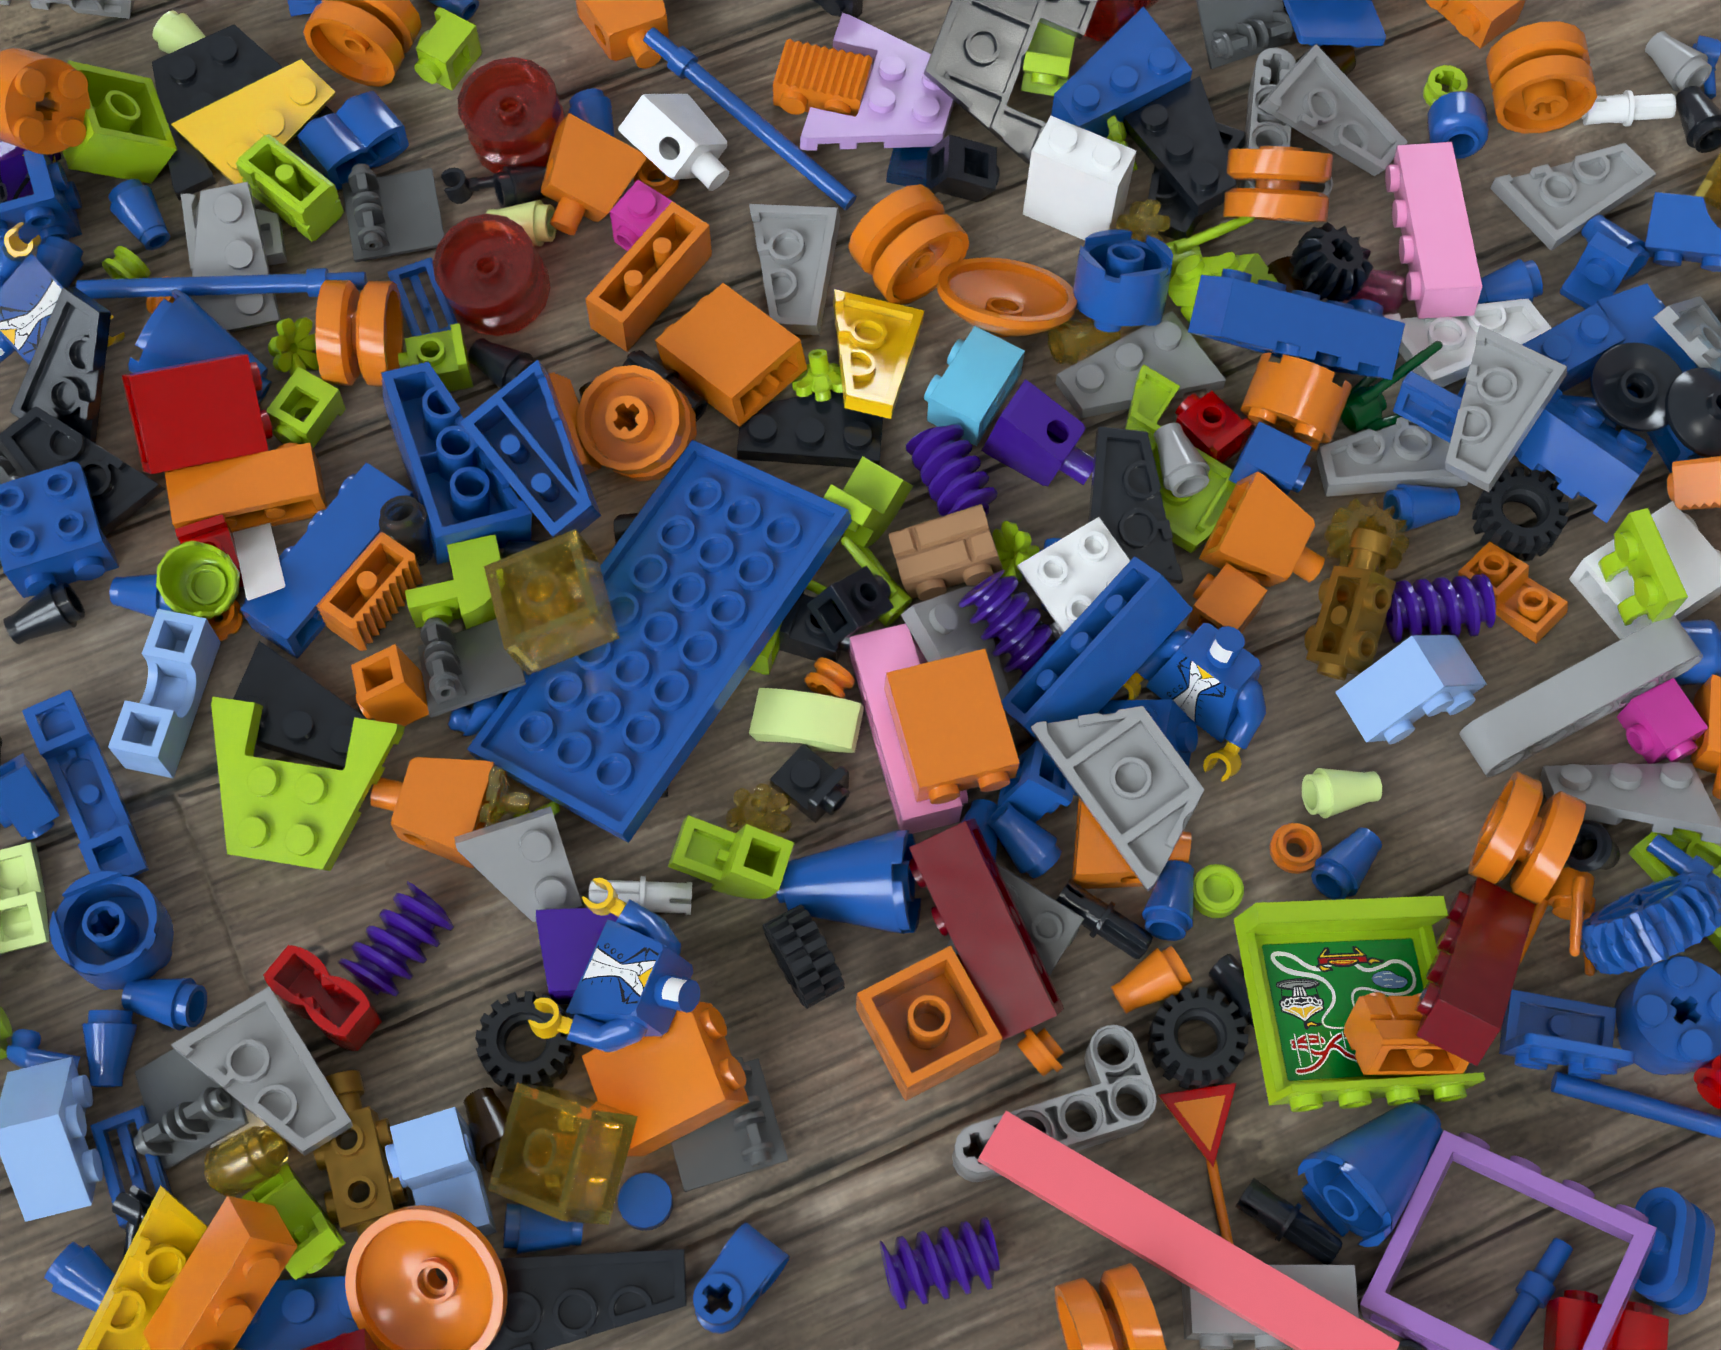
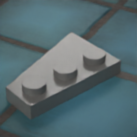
M1626 143L1575 156L1572 162L1550 167L1548 164L1533 167L1530 173L1512 178L1508 174L1496 177L1490 189L1552 251L1580 232L1590 219L1600 214L1604 216L1650 185L1656 173Z

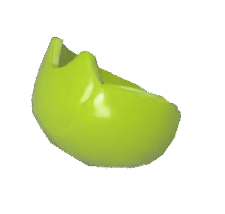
M186 541L168 550L157 566L156 587L165 603L178 613L211 619L229 610L239 594L240 572L230 556L215 546L198 541Z

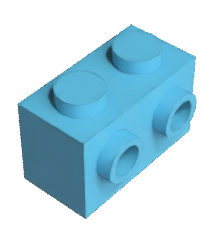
M974 326L965 341L962 339L956 341L947 359L949 367L942 377L937 374L933 377L925 392L924 400L928 402L927 421L936 426L945 427L959 424L964 429V435L961 439L968 440L971 444L977 446L1019 379L1022 372L1025 350Z

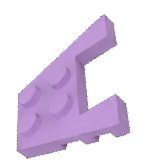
M842 13L833 39V48L837 51L843 49L846 53L852 51L855 55L861 53L864 57L869 55L873 58L874 65L857 116L854 117L810 107L800 136V149L806 151L817 150L818 144L839 143L840 149H857L858 143L883 142L884 148L934 147L944 139L955 101L923 74L931 54L860 19Z

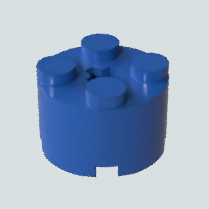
M1104 230L1090 234L1085 238V245L1083 247L1080 246L1073 288V294L1077 299L1076 308L1087 317L1093 319L1095 328L1103 332H1117L1121 330L1122 326H1155L1160 324L1165 311L1173 253L1165 243L1149 235L1146 237V243L1131 239L1132 231Z
M110 870L88 874L72 883L62 894L64 899L56 913L54 911L52 913L49 931L55 951L82 978L99 989L119 990L124 989L127 982L149 979L171 960L174 936L171 917L164 905L147 886L133 877Z
M1686 956L1672 957L1651 966L1625 987L1619 995L1614 1008H1617L1616 1024L1619 1033L1617 1039L1622 1049L1635 1052L1634 1063L1642 1069L1658 1075H1684L1696 1071L1721 1053V976L1707 965Z

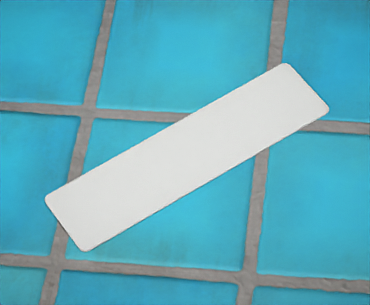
M266 523L233 532L247 600H252L284 588L286 585L271 524Z

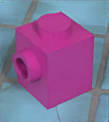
M637 180L610 210L614 242L628 251L669 206L672 200Z
M1674 678L1632 698L1617 716V719L1626 730V737L1630 746L1636 753L1642 755L1648 764H1656L1666 758L1670 762H1678L1698 749L1695 741L1708 729Z

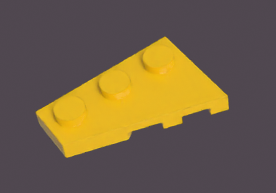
M300 59L171 125L233 184L243 183V177L240 175L236 165L240 156L264 135L268 134L286 147L304 129L306 124L336 96V92Z
M834 289L833 308L844 408L891 419L923 324L925 310Z
M161 1185L77 1350H151L143 1331L208 1228L202 1220Z

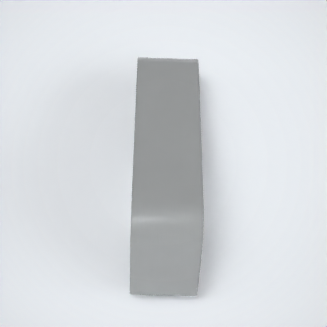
M1269 48L1258 55L1248 91L1245 125L1246 143L1243 149H1259V146L1290 147L1292 127L1258 107L1296 64L1292 54L1284 49ZM1332 177L1323 184H1301L1300 190L1321 192L1329 197L1333 187ZM1241 180L1240 188H1255L1256 181ZM1275 221V222H1283V223H1291V224H1300V225H1311V224L1315 223V222Z
M1106 1025L1098 1029L1091 1038L1084 1057L1086 1070L1092 1084L1091 1087L1010 1113L1074 1151L1083 1150L1142 1129L1155 1110L1157 1102L1156 1093L1136 1039L1130 1031L1122 1026ZM1103 1044L1117 1046L1123 1053L1124 1062L1119 1065L1105 1063L1098 1055L1097 1048ZM1125 1093L1134 1095L1142 1104V1113L1137 1116L1124 1114L1116 1104V1097ZM1075 1109L1086 1112L1092 1120V1129L1087 1132L1074 1131L1068 1126L1065 1114ZM1003 1115L972 1124L964 1128L957 1136L952 1161L956 1172L965 1180L983 1182L1002 1176L987 1166L979 1164L976 1157L966 1158L965 1155L968 1154L971 1143H976L980 1150L984 1149Z

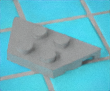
M1143 706L1120 709L1116 713L1104 715L1094 713L1078 716V719L1052 723L1043 721L1032 725L1031 731L1148 892L1155 886L1205 789Z

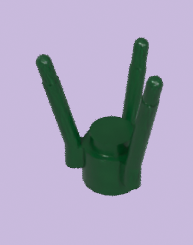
M1435 341L1394 370L1392 380L1382 379L1374 386L1372 384L1378 378L1365 376L1350 391L1340 417L1343 424L1353 433H1358L1362 429L1378 431L1395 425L1397 418L1402 416L1393 414L1381 418L1382 412L1387 408L1382 392L1443 347L1442 342Z

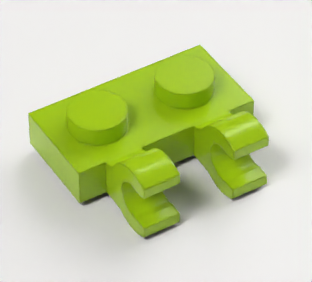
M1645 508L1630 512L1614 533L1615 551L1604 556L1598 562L1606 582L1612 581L1617 574L1626 570L1634 580L1635 595L1626 598L1617 606L1625 626L1631 625L1636 618L1647 614L1649 620H1652V623L1671 618L1688 598L1649 509Z

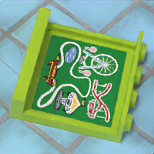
M1444 896L1259 902L1253 904L1234 918L1269 1105L1290 1104L1292 1112H1305L1322 1108L1324 1106L1323 1102L1338 1101L1341 1109H1352L1367 1106L1375 1098H1386L1387 1104L1390 1106H1397L1407 1102L1414 1103L1420 1100V1095H1434L1435 1102L1442 1103L1467 1097L1466 1089L1485 1081L1484 1072H1464L1463 1074L1363 1075L1355 1058L1356 1050L1351 1049L1344 1034V1025L1359 996H1365L1374 992H1381L1387 997L1413 996L1423 992L1429 982L1426 979L1427 972L1438 953L1432 925L1448 916Z

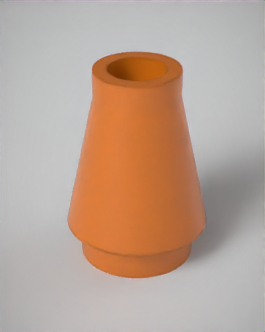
M1169 946L1162 951L1158 948L1152 951L1122 980L1112 985L1111 990L1124 1012L1128 1014L1134 1009L1167 999L1172 994L1177 996L1180 990H1183V987L1193 981L1175 949Z

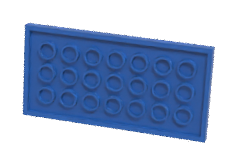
M692 440L525 668L526 685L509 690L467 750L475 759L494 762L497 771L629 843L852 522L849 510Z

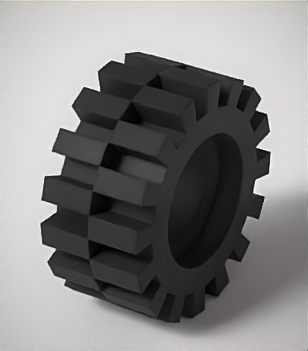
M1516 467L1511 475L1508 469L1504 470L1490 492L1483 490L1472 512V520H1477L1473 526L1475 535L1484 532L1480 543L1485 546L1490 541L1516 558L1523 554L1524 562L1533 560L1536 554L1539 557L1544 555L1561 534L1568 520V517L1565 516L1569 510L1568 502H1560L1565 494L1559 489L1555 491L1550 489L1555 480L1550 476L1544 482L1538 480L1541 472L1538 470H1531L1528 476H1524V467ZM1507 502H1519L1528 506L1535 513L1537 524L1531 528H1524L1513 524L1504 515L1503 505Z
M798 905L762 925L765 937L770 944L769 947L777 959L776 962L784 972L788 984L791 985L794 994L806 1009L845 988L844 980L841 977L842 974L839 967L835 963V958L832 952L829 951L824 936H821L815 921H812L809 912L804 909V906Z
M1198 987L1196 992L1192 993L1190 988L1180 990L1178 996L1174 997L1172 994L1167 998L1163 1006L1157 1011L1148 1032L1150 1034L1148 1051H1153L1154 1053L1152 1059L1156 1069L1161 1066L1165 1070L1164 1078L1169 1082L1172 1078L1179 1080V1087L1188 1089L1190 1085H1196V1089L1208 1087L1210 1084L1217 1086L1223 1083L1225 1078L1230 1077L1242 1061L1246 1053L1244 1048L1248 1044V1034H1244V1029L1247 1026L1244 1016L1238 1018L1236 1015L1239 1007L1233 1001L1229 1005L1222 1000L1225 995L1216 991L1214 996L1207 994L1208 988ZM1190 1020L1206 1022L1216 1033V1050L1211 1055L1201 1058L1187 1054L1178 1042L1179 1027Z
M525 991V997H517L516 992L508 994L507 1002L501 1004L499 1000L495 1001L490 1005L493 1009L490 1015L484 1013L481 1017L482 1029L481 1031L476 1030L475 1040L478 1043L476 1051L487 1074L491 1076L500 1087L503 1085L507 1087L509 1092L518 1094L519 1090H525L527 1095L537 1094L536 1088L544 1086L545 1090H548L554 1086L552 1081L555 1078L559 1077L561 1080L567 1074V1064L573 1063L575 1057L573 1047H576V1043L566 1040L567 1034L559 1032L555 1037L546 1039L545 1049L536 1059L528 1062L512 1059L506 1051V1040L510 1032L520 1025L529 1024L528 1020L546 1023L552 1019L553 1014L543 1013L535 1008L534 1001L539 997H536L533 991ZM543 994L542 997H541V998H549V999H551L550 997H548V996H546V995H544V994ZM557 1004L561 1015L567 1017L561 1006Z

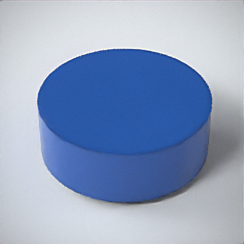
M640 1173L630 1177L622 1185L618 1195V1208L628 1225L637 1230L649 1231L660 1227L667 1221L673 1209V1196L668 1184L661 1177L652 1173Z

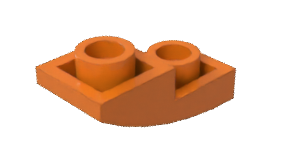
M1490 541L1458 571V576H1466L1469 580L1474 575H1486L1493 587L1496 615L1535 644L1567 614L1568 601L1529 578V565Z

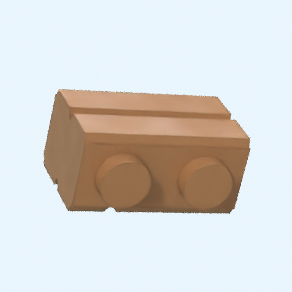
M982 504L889 533L901 581L907 594L912 599L918 597L920 600L926 601L947 592L946 588L964 582L968 586H976L992 576L993 573L1003 570Z

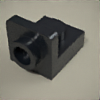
M802 744L770 778V786L814 823H817L826 812L829 815L836 813L849 797L850 791L847 790L849 788V771L843 766H839L835 770L805 744Z

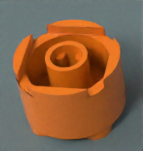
M21 48L1 51L0 141L46 155L59 153L69 147H76L81 144L86 136V127L83 123L85 111L90 109L88 80L86 76L62 60Z
M1263 353L1241 406L1242 413L1253 424L1251 430H1254L1260 421L1311 446L1310 451L1316 452L1320 443H1330L1332 441L1352 385L1345 379L1342 387L1332 382L1335 372L1310 361L1283 354L1280 363L1269 362L1272 353Z

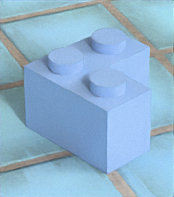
M1412 635L1337 690L1336 694L1366 742L1387 741L1388 744H1394L1413 733L1415 730L1413 723L1425 714L1431 717L1440 712H1448L1449 715H1454L1463 711L1475 702L1476 699L1473 694L1487 685L1456 635Z
M73 1057L7 1072L0 1097V1156L25 1222L91 1206L96 1182L102 1181L103 1178L99 1153L96 1149H88L84 1137L87 1132L86 1109L93 1105L92 1088L86 1075L79 1076Z
M455 1107L390 1127L393 1144L385 1146L389 1168L393 1178L399 1177L403 1188L409 1187L412 1190L415 1205L434 1206L451 1211L473 1224L484 1236L497 1232L480 1164L475 1158L470 1128Z

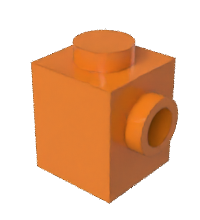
M1226 563L1216 577L1208 573L1193 594V598L1197 601L1193 605L1187 626L1196 631L1203 623H1210L1217 629L1229 626L1236 628L1242 633L1260 610L1268 590L1262 587L1259 580L1250 572L1242 569L1237 570Z
M396 644L351 665L357 692V704L368 720L374 718L376 721L406 726L429 715L422 672Z

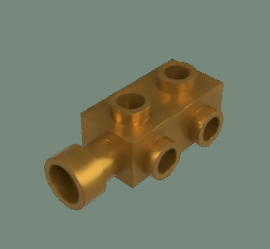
M1355 528L1348 547L1352 551L1348 567L1333 566L1330 578H1326L1321 583L1318 596L1322 606L1316 624L1308 628L1304 639L1305 647L1308 651L1306 660L1318 665L1316 671L1318 674L1345 681L1347 673L1359 675L1372 665L1396 584L1395 581L1378 573L1381 560H1386L1393 540L1391 537L1373 530Z
M349 1070L326 1076L325 1079L352 1121L353 1127L313 1152L319 1170H327L331 1190L324 1192V1200L331 1223L339 1222L340 1228L348 1233L357 1231L359 1238L372 1223L383 1215L399 1209V1204L407 1202L408 1194L407 1189L402 1187L399 1177L393 1178L387 1161L385 1146L393 1144L389 1119L379 1120L378 1113L370 1106L362 1107L360 1096L365 1091L360 1071ZM355 1131L358 1136L355 1146L347 1150L342 1149L340 1146L341 1137L344 1134ZM359 1184H368L370 1188L369 1197L364 1202L355 1203L352 1198L354 1188Z

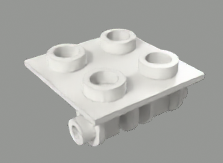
M1098 517L1018 564L1017 567L1055 620L1050 627L1053 635L1058 640L1130 560Z

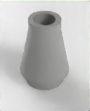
M1665 31L1654 35L1646 45L1645 52L1654 60L1675 91L1683 90L1689 86H1698L1700 88L1712 71V66L1708 63L1706 54L1672 38Z
M1169 423L1157 429L1154 433V439L1158 447L1164 487L1171 490L1172 494L1178 498L1189 497L1202 491L1209 483L1208 473L1210 468L1184 434L1179 423Z

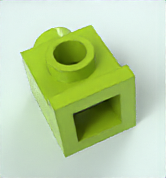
M438 7L434 12L436 24L431 30L425 31L418 41L416 51L419 60L414 65V69L426 82L431 84L438 83L452 91L481 56L482 51L476 25Z
M460 323L451 324V330L405 338L407 352L398 353L400 368L429 362L449 392L472 388L471 370Z
M298 366L266 411L272 427L275 428L272 433L283 444H304L310 442L312 448H314L337 415L341 416L346 408L339 389ZM308 415L304 422L299 420L301 417Z

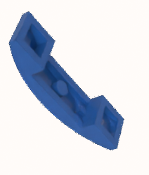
M67 690L22 710L38 751L49 766L81 842L78 846L90 874L110 870L120 872L122 875L135 877L148 871L142 847L122 796L74 693L71 690Z

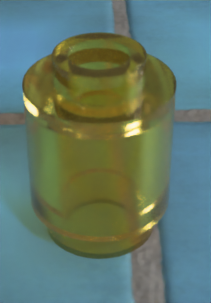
M267 1125L263 1127L251 1126L207 1151L204 1161L206 1181L212 1189L221 1195L235 1197L279 1173L281 1166L286 1164L288 1160L287 1143L285 1139Z

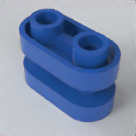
M1666 1187L1653 1188L1644 1193L1635 1206L1636 1210L1648 1218V1224L1657 1229L1654 1244L1634 1290L1672 1314H1688L1696 1310L1706 1297L1715 1240V1226L1707 1213L1690 1203L1675 1190Z

